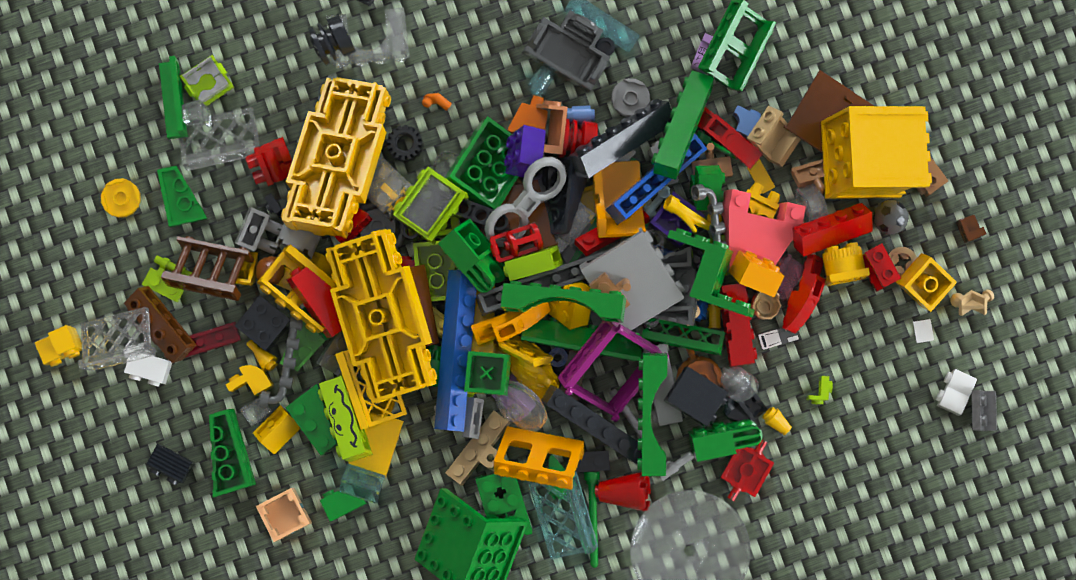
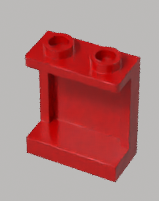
M883 244L863 254L865 268H869L870 272L868 278L876 292L901 279Z

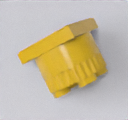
M858 242L846 244L842 249H839L838 246L826 248L822 254L826 273L825 286L863 280L870 275L869 268H865L861 246H858Z

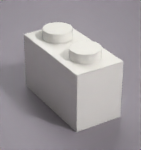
M131 350L124 373L130 374L129 378L134 380L148 379V384L159 387L160 383L166 385L172 363L165 359Z

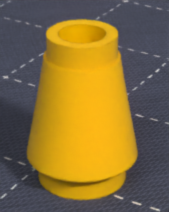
M772 406L762 416L765 424L783 435H786L792 428L778 408L775 409Z

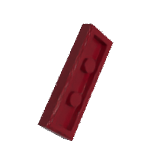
M236 322L189 335L197 346L185 358L242 341L239 330L235 327Z

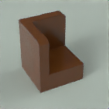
M975 215L956 221L964 243L987 234L984 227L980 228Z

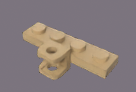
M493 411L481 426L479 439L472 438L446 471V474L462 486L480 463L494 472V460L492 461V459H495L497 450L493 446L511 423L496 411Z

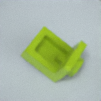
M829 376L819 377L818 396L808 395L806 400H811V404L823 405V401L829 400V393H832L833 383L829 381Z

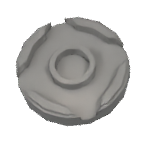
M628 78L614 87L611 102L618 114L624 117H631L635 114L636 110L649 105L650 93L643 82Z

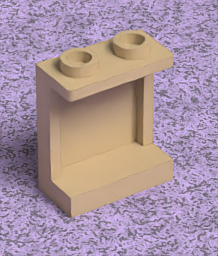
M768 106L747 139L768 161L783 167L801 139L783 128L784 125L787 126L788 124L782 117L784 115L783 112Z

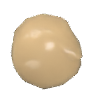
M757 292L751 301V307L755 309L754 315L762 320H770L777 316L782 306L779 300V293L772 297L762 292Z

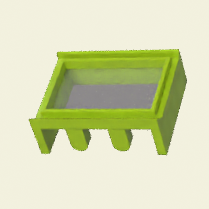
M428 166L426 170L423 169L418 174L416 184L414 186L411 185L407 189L405 199L396 204L393 215L398 221L435 245L436 236L440 231L446 229L449 218L452 214H457L459 211L458 206L463 199L467 200L469 196L467 192L461 190Z

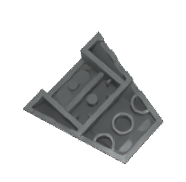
M690 246L681 251L668 253L662 258L665 265L669 264L672 268L674 280H679L685 291L682 292L684 299L654 316L653 318L694 326L697 299L689 295L696 278V266L692 247Z

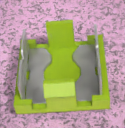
M213 55L180 76L185 83V90L190 97L193 96L202 109L235 88L226 75L227 71L221 63L216 61Z

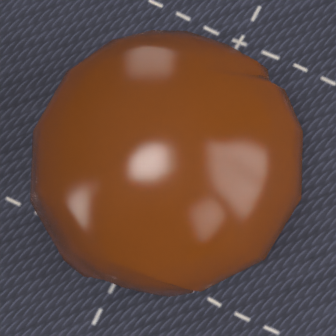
M268 256L257 263L255 275L258 280L277 257ZM281 265L268 281L270 284H279L284 276V265Z

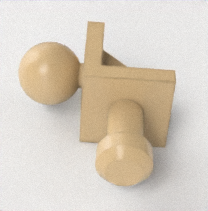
M988 289L982 294L973 290L965 295L955 293L951 296L950 302L952 306L959 308L960 316H963L972 309L985 315L987 314V302L994 299V293Z

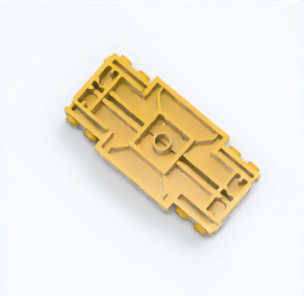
M336 77L333 80L326 78L325 84L321 86V97L315 105V112L308 111L286 180L291 190L288 191V202L286 208L282 210L281 218L286 227L291 230L309 231L318 236L337 235L347 239L348 233L353 228L352 218L358 211V203H366L387 133L383 124L386 117L385 109L390 105L391 96L385 87L378 85L376 82L368 83Z
M391 229L373 231L369 235L337 244L335 247L326 248V260L331 265L332 280L337 285L336 288L330 289L339 322L353 367L361 365L360 373L366 382V393L372 403H380L392 397L437 384L436 371L430 364L431 354L425 346L432 343L410 266H401L402 257L396 251V237L393 232L391 233Z

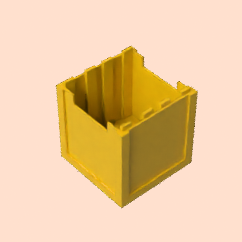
M849 106L822 120L825 199L901 198L902 195L906 194L905 190L910 188L930 187L932 175L928 173V162L931 161L930 151H927V144L930 141L929 133H926L925 122H928V111H926L925 106Z

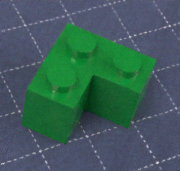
M719 165L695 166V175H690V195L693 185L702 184L705 188H710L714 191L717 202H723L722 184H725V173H722ZM708 196L704 200L695 201L692 198L696 210H707L709 205Z

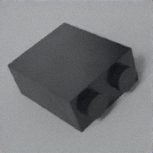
M684 367L664 401L702 426H708V424L712 425L717 417L715 413L718 408H722L728 399L726 397L728 392L690 367Z

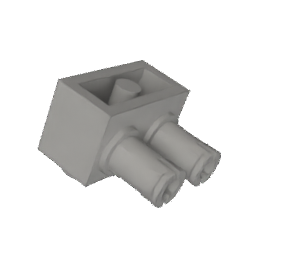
M249 207L235 244L252 251L258 248L274 255L276 250L271 249L270 246L277 249V245L275 242L262 238V233L266 230L279 235L280 231L277 229H282L283 225L270 220L269 214Z

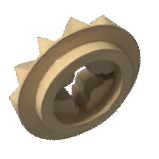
M906 247L895 248L889 253L894 266L899 262V257L902 260L909 259L904 264L905 268L895 266L900 277L917 258L916 254Z

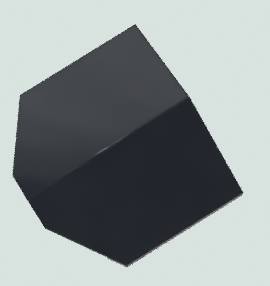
M746 381L727 397L723 412L729 420L734 422L746 419L754 422L768 409Z

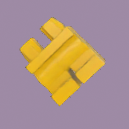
M755 182L750 190L746 191L751 193L748 213L773 219L779 207L780 194L771 191L768 197L765 198L760 195L764 186Z

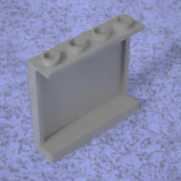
M639 228L638 233L591 262L587 263L585 261L580 264V270L589 284L604 272L615 285L624 278L629 279L631 289L629 291L621 290V292L630 302V305L625 308L624 321L620 323L629 330H633L684 299L682 293L685 291L679 280H674L672 268L669 264L665 265L662 258L664 256L658 247L656 249L651 244L654 241L648 231L644 232L642 228Z

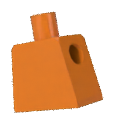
M533 95L530 105L521 103L507 131L513 134L523 125L546 130L548 111L536 108L537 104H543L544 98Z

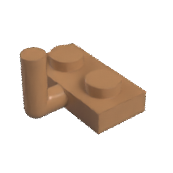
M708 143L706 146V160L693 161L691 163L693 175H695V166L719 165L722 173H725V177L733 176L730 156L714 158L713 143Z
M823 159L791 168V175L798 188L814 184L817 188L814 200L821 202L825 190L822 183L824 181Z
M605 272L589 284L591 289L601 290V293L608 294L609 291L621 292V290L629 291L631 289L629 279L624 278L615 285ZM627 298L625 308L630 305V302L627 300Z

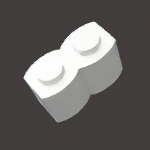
M954 369L952 373L948 372L944 379L946 386L944 390L939 391L936 397L938 401L937 406L960 416L977 379L957 369Z

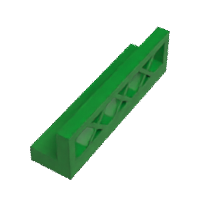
M169 56L170 62L159 63L168 140L188 137L182 80L180 77V63L175 56Z
M651 318L647 321L646 330H643L641 337L649 342L721 356L726 332ZM652 322L661 324L664 330L660 333L650 331ZM673 327H679L683 334L677 337L670 335L668 331ZM692 331H698L702 338L697 341L689 339L687 335ZM713 334L720 336L718 345L708 343L706 339Z

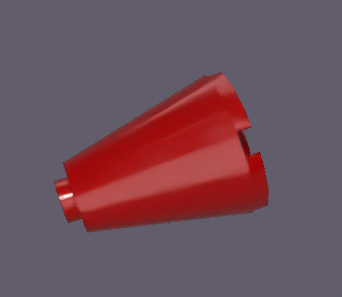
M641 472L601 481L595 487V496L599 498L600 502L640 511L649 510L650 501H646V499H648V494H651L649 476H642Z

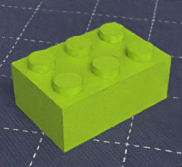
M441 240L436 241L435 245L430 242L413 243L415 266L425 264L431 301L446 300L448 270H457L454 262L448 255L444 254L438 243Z

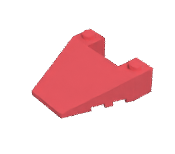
M735 189L725 190L724 201L722 202L724 212L721 216H723L726 231L723 234L725 235L727 245H729L728 250L733 251L729 266L731 267L738 251L744 253L750 251L756 254L757 258L761 260L763 258L770 259L776 265L793 240V227L803 223L806 206L790 202L779 203L777 217L772 219L748 213L751 193Z

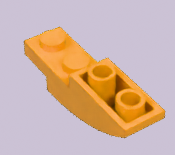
M547 302L532 307L524 313L508 311L507 313L471 325L478 345L496 338L498 343L527 330L544 318L551 309Z

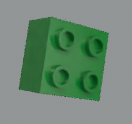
M468 351L464 391L508 396L511 355Z

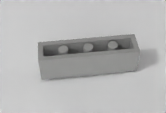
M666 344L656 345L662 353L666 352L668 354ZM643 348L641 358H643V353L650 352ZM669 358L667 377L659 386L653 400L655 411L652 412L653 422L658 424V427L683 421L681 411L664 401L675 383Z

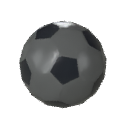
M896 200L883 201L877 206L873 215V221L877 229L887 235H894L903 231L909 219L905 206Z

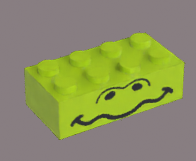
M343 376L319 383L320 389H318V394L321 401L324 400L326 405L324 413L327 420L330 419L332 424L330 432L333 439L336 438L337 440L336 452L338 457H342V460L353 462L373 455L365 429H360Z

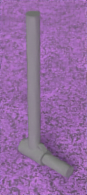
M614 389L609 393L612 398L617 393V390ZM626 405L622 413L638 436L642 438V430H638V421ZM689 451L675 462L667 461L666 476H659L660 479L664 481L676 473L680 467L694 458L693 454Z

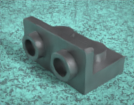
M340 331L330 339L316 362L337 376H342L335 354L348 350L343 332Z
M972 390L973 430H997L996 391Z

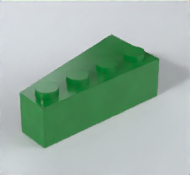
M226 409L210 414L213 497L256 485L235 410Z

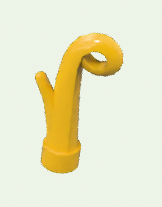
M670 195L665 200L663 208L681 218L693 233L697 232L694 224L709 230L711 215L708 214L706 220L682 204L680 199L673 195ZM718 214L719 222L723 221L721 215Z

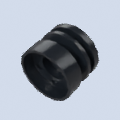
M339 14L327 19L329 28L326 30L318 23L317 26L320 33L316 34L313 26L308 28L310 41L315 52L326 66L330 64L327 57L329 54L332 55L334 61H337L335 51L340 50L344 57L356 52Z

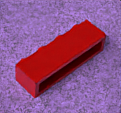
M863 203L793 227L794 248L804 257L873 232L872 212Z

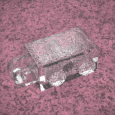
M581 202L579 203L569 234L556 235L558 237L556 242H558L560 254L564 252L567 246L571 248L574 246L575 239L585 232L596 217V214Z

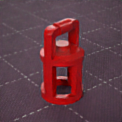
M535 223L494 235L489 239L493 257L498 263L543 249L542 237ZM528 229L530 233L529 236L517 240L512 235ZM502 237H505V242H503L504 248L510 253V256L504 258L500 257L501 253L495 241ZM533 242V248L518 252L519 245Z

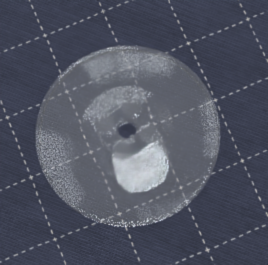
M693 490L678 491L658 499L641 515L631 538V563L638 580H744L750 562V540L742 519L729 504L719 497L706 492ZM691 544L695 547L694 555H685L684 548L686 545Z

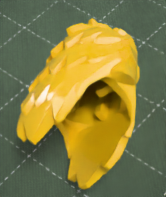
M526 340L523 341V342H525V343H527V344H529V345H531V346H533V347H535V348L541 350L535 343H530V342H528V341H526ZM511 356L510 370L512 374L517 378L518 383L527 389V392L540 401L550 385L559 388L558 375L554 373L551 362L547 365L533 367Z

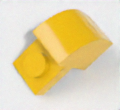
M252 365L239 367L243 375H234L228 379L229 383L226 384L229 392H234L248 384L255 396L260 395L262 391H267L274 387L267 373Z

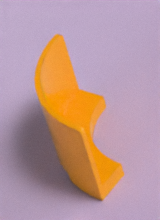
M615 161L593 175V188H595V195H598V199H594L595 214H597L599 238L633 236L639 232V228L646 232L642 206L618 225L605 210L640 180L639 161Z

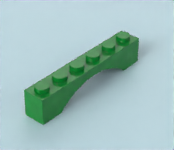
M510 281V284H503L500 307L504 311L524 313L542 303L568 301L587 307L603 321L623 323L626 298L619 291H609L608 294L601 293V290L589 289L588 292L581 291V288L569 287L568 290L561 289V286L549 285V288L541 287L542 285L538 283H530L529 286L522 285L518 281Z
M643 353V358H639V370H642V378L638 379V390H642V398H638V410H642V418H638V430H642V438H638V450H641V458L637 459V470H641L642 476H666V453L654 436L651 426V408L659 386L667 377V353Z

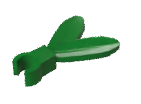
M700 131L696 133L706 145L713 143L716 149L735 159L729 150L715 143L712 138Z

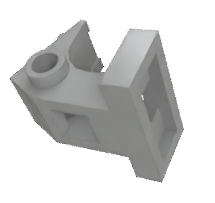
M467 397L465 426L462 437L479 439L483 399Z

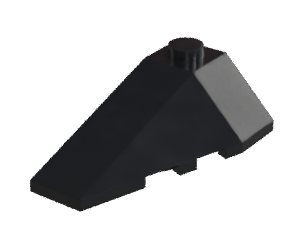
M570 156L556 158L565 166L566 181L562 190L554 198L546 200L549 203L548 218L552 235L569 234L587 182V178L577 176ZM553 166L543 167L542 182L546 186V191L553 187L557 181V169Z

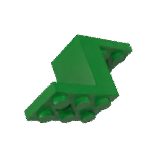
M679 228L676 229V232L670 230L668 238L705 250L689 296L745 316L753 317L755 309L750 308L751 304L736 300L734 303L731 302L732 297L719 294L733 251L728 250L729 245L717 241L711 244V239L697 234L693 238L691 237L692 233Z

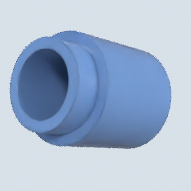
M590 105L572 106V108L567 109V118L570 124L575 119L578 125H582L583 121H595V110L591 109Z

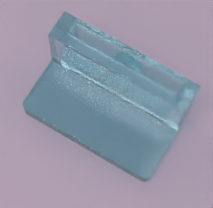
M347 464L341 480L340 492L377 504L385 481V475Z

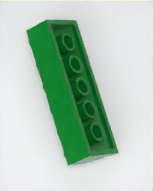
M550 317L549 321L541 319L523 331L521 341L526 340L532 343L579 351L599 326L589 325L588 328L578 327L570 330L555 318ZM616 333L599 355L639 362L642 347L625 336Z

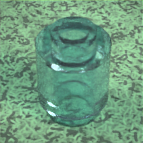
M543 66L536 69L527 85L530 88L529 92L536 96H540V94L545 95L553 81L554 73Z

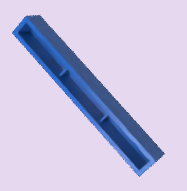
M448 270L434 429L464 432L468 393L464 391L468 351H471L473 331L471 325H474L477 289L460 270Z

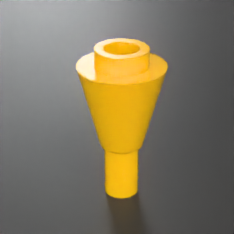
M253 340L247 342L246 345L253 351L264 372L267 370L272 371L277 366L278 358L260 348Z

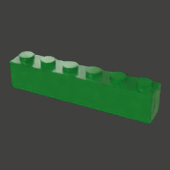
M692 70L690 76L685 78L683 88L685 89L683 92H679L676 102L678 106L673 107L671 112V123L667 122L664 130L666 135L664 138H660L658 149L660 150L653 155L651 162L654 165L653 173L674 180L677 179L713 89V76Z

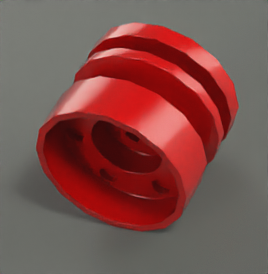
M566 118L562 154H557V158L565 157L566 151L567 156L576 151L577 147L591 142L590 140L593 137L598 136V124L596 122L583 121L581 128L578 129L577 120L573 119L570 126L569 119Z

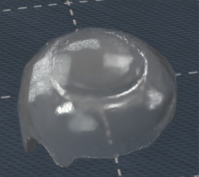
M443 151L434 160L433 170L445 178L459 155L452 151Z

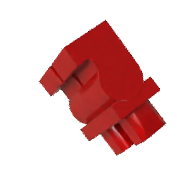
M283 137L266 143L261 147H255V153L245 157L249 169L257 166L261 168L252 172L256 185L267 182L268 186L274 184L273 182L284 180L288 177L293 161Z

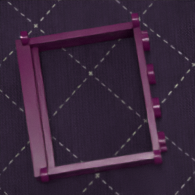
M603 321L558 376V379L564 388L567 389L565 394L570 396L574 393L611 414L613 416L611 420L617 422L619 420L618 414L624 410L631 398L637 394L638 379L642 378V370H639V366L609 403L576 383L616 333L625 336L650 353L662 352L657 346L620 323Z

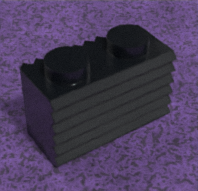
M157 444L146 465L150 467L149 471L153 474L160 476L162 473L167 476V481L177 485L178 482L184 484L195 462L161 444Z

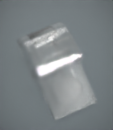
M814 184L796 189L797 204L806 206L804 223L828 215L824 197Z

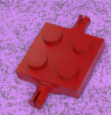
M761 440L755 449L748 447L737 449L736 454L732 455L720 478L727 481L733 487L727 498L735 502L739 492H746L756 497L774 465V462L762 454L767 444L766 441Z

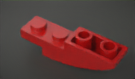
M705 107L697 127L722 147L729 150L737 160L751 170L763 154L727 122Z
M815 254L807 255V259L804 262L802 279L799 282V291H791L786 315L783 318L782 328L794 334L805 324L814 311L826 279L820 276L823 259Z

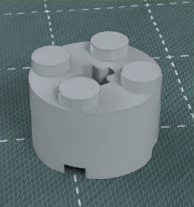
M283 224L275 244L279 247L281 244L284 246L291 244L305 257L308 255V258L312 259L321 236L314 235L309 231L291 230Z

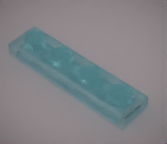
M570 0L565 8L567 13L571 10L594 22L599 28L604 30L601 35L610 38L616 45L627 52L631 51L640 37L639 34L587 0Z

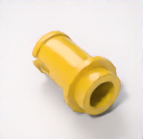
M708 304V328H721L720 310L722 308Z

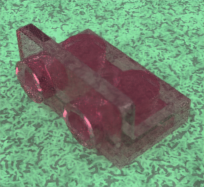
M790 254L786 257L782 255L776 264L780 268L779 271L784 275L777 291L780 295L779 298L783 301L786 300L804 271V266L793 259Z

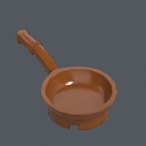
M678 327L679 333H680V335H682L683 333H682V331L680 330V328ZM686 349L689 357L678 368L676 380L684 367H690L721 387L723 379L719 366L710 358L694 355V350Z

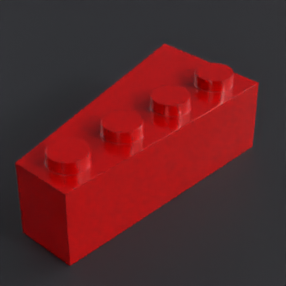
M739 283L721 286L719 294L732 297L731 302L735 303L736 300L748 303L749 297L745 285ZM722 308L721 314L724 332H726L725 341L729 367L754 364V359H757L756 347L753 348L752 340H754V331L750 327V320L752 318Z

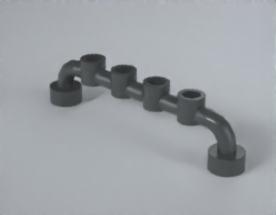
M702 184L693 185L691 187V196L695 201L704 200L706 196L709 198L707 210L709 215H711L709 230L713 235V243L717 241L727 245L725 241H721L720 234L725 233L726 226L724 222H719L718 215L724 212L723 204L717 202L716 194L710 188H705Z
M277 304V309L285 310L286 307L283 308ZM293 316L291 317L278 394L270 396V392L262 391L260 407L268 408V404L281 402L286 395L287 389L292 388L293 378L289 377L290 369L295 370L297 358H293V352L299 348L300 339L296 338L297 330H302L303 321L301 319L297 320Z

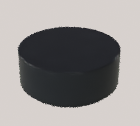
M604 37L597 41L595 48L608 56H612L615 51V44L610 38Z

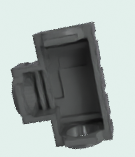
M571 10L566 14L560 26L543 17L521 53L526 57L532 58L533 61L541 66L547 67L558 76H562L573 85L579 86L587 93L592 91L611 58L594 47L604 30L588 18Z

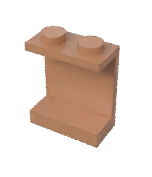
M544 100L543 104L536 105V108L551 109L547 144H544V152L562 154L568 107L561 106V102Z

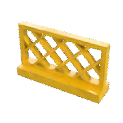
M348 350L335 354L361 430L407 414L401 395H398L397 399L390 398L385 409L375 405V402L371 403L365 400L363 394L367 385L358 381L357 378L361 365L356 366L358 369L355 372ZM392 400L399 403L402 412L393 414L387 411ZM375 407L383 411L381 418L372 422L370 416L372 408ZM385 413L391 415L384 418Z

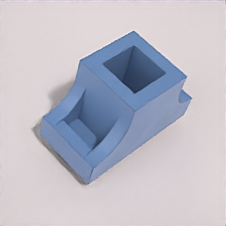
M737 105L732 115L738 123L736 131L747 139L760 119L761 114L751 109L749 111Z

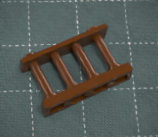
M177 236L176 240L182 247V251L175 269L171 272L163 271L161 279L166 286L239 301L241 293L235 284L244 261L254 263L255 259L250 251L244 247L234 248L199 241L190 236L185 238ZM190 250L200 252L192 274L189 276L181 274ZM208 254L218 256L210 278H200L199 276ZM225 259H236L228 282H218L217 280Z

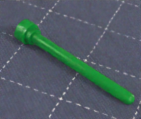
M584 472V480L588 484L590 565L596 568L598 566V534L595 487L598 484V480H600V472Z

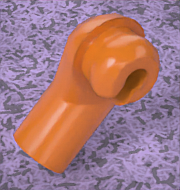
M439 93L426 94L422 100V105L426 108L433 104H438L447 111L452 105L451 102Z

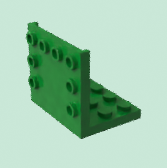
M440 488L415 560L440 580H506L528 521L524 518L487 519L448 489Z

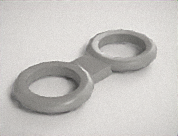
M543 157L528 167L524 174L523 192L514 203L497 207L486 220L485 233L488 240L495 235L494 225L503 214L514 212L519 216V227L528 225V217L541 201L554 198L562 190L567 174L565 166L560 160L554 157ZM545 166L555 167L558 176L554 186L545 192L534 191L532 180L535 173ZM527 230L513 234L516 240L523 238ZM505 238L495 240L498 247H504L503 242H505Z

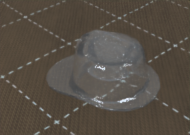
M733 366L729 369L723 368L724 373L721 376V384L731 399L745 401L754 396L758 390L759 382L752 374L740 366Z

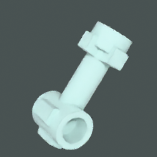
M664 186L658 191V195L649 206L645 205L643 207V210L650 216V220L657 214L655 210L662 201L671 195L668 186Z

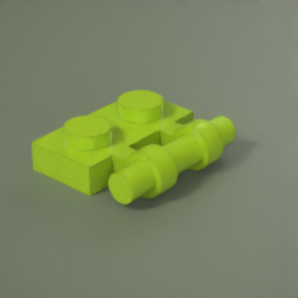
M157 255L154 263L160 265L158 271L150 268L142 285L149 286L153 291L178 303L184 290L168 287L161 279L163 271L167 269L173 271L176 264L170 262L171 260L166 257L162 258ZM184 266L181 274L189 276L192 272L186 270Z

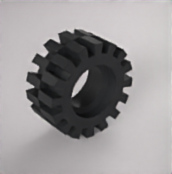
M397 126L398 128L392 129L391 134L389 133L388 150L393 158L401 162L413 161L422 151L423 141L421 135L412 126ZM404 136L412 140V147L407 151H402L397 146L398 140Z

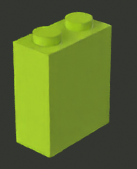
M555 245L505 261L503 268L506 277L513 281L556 269L563 264L559 247Z

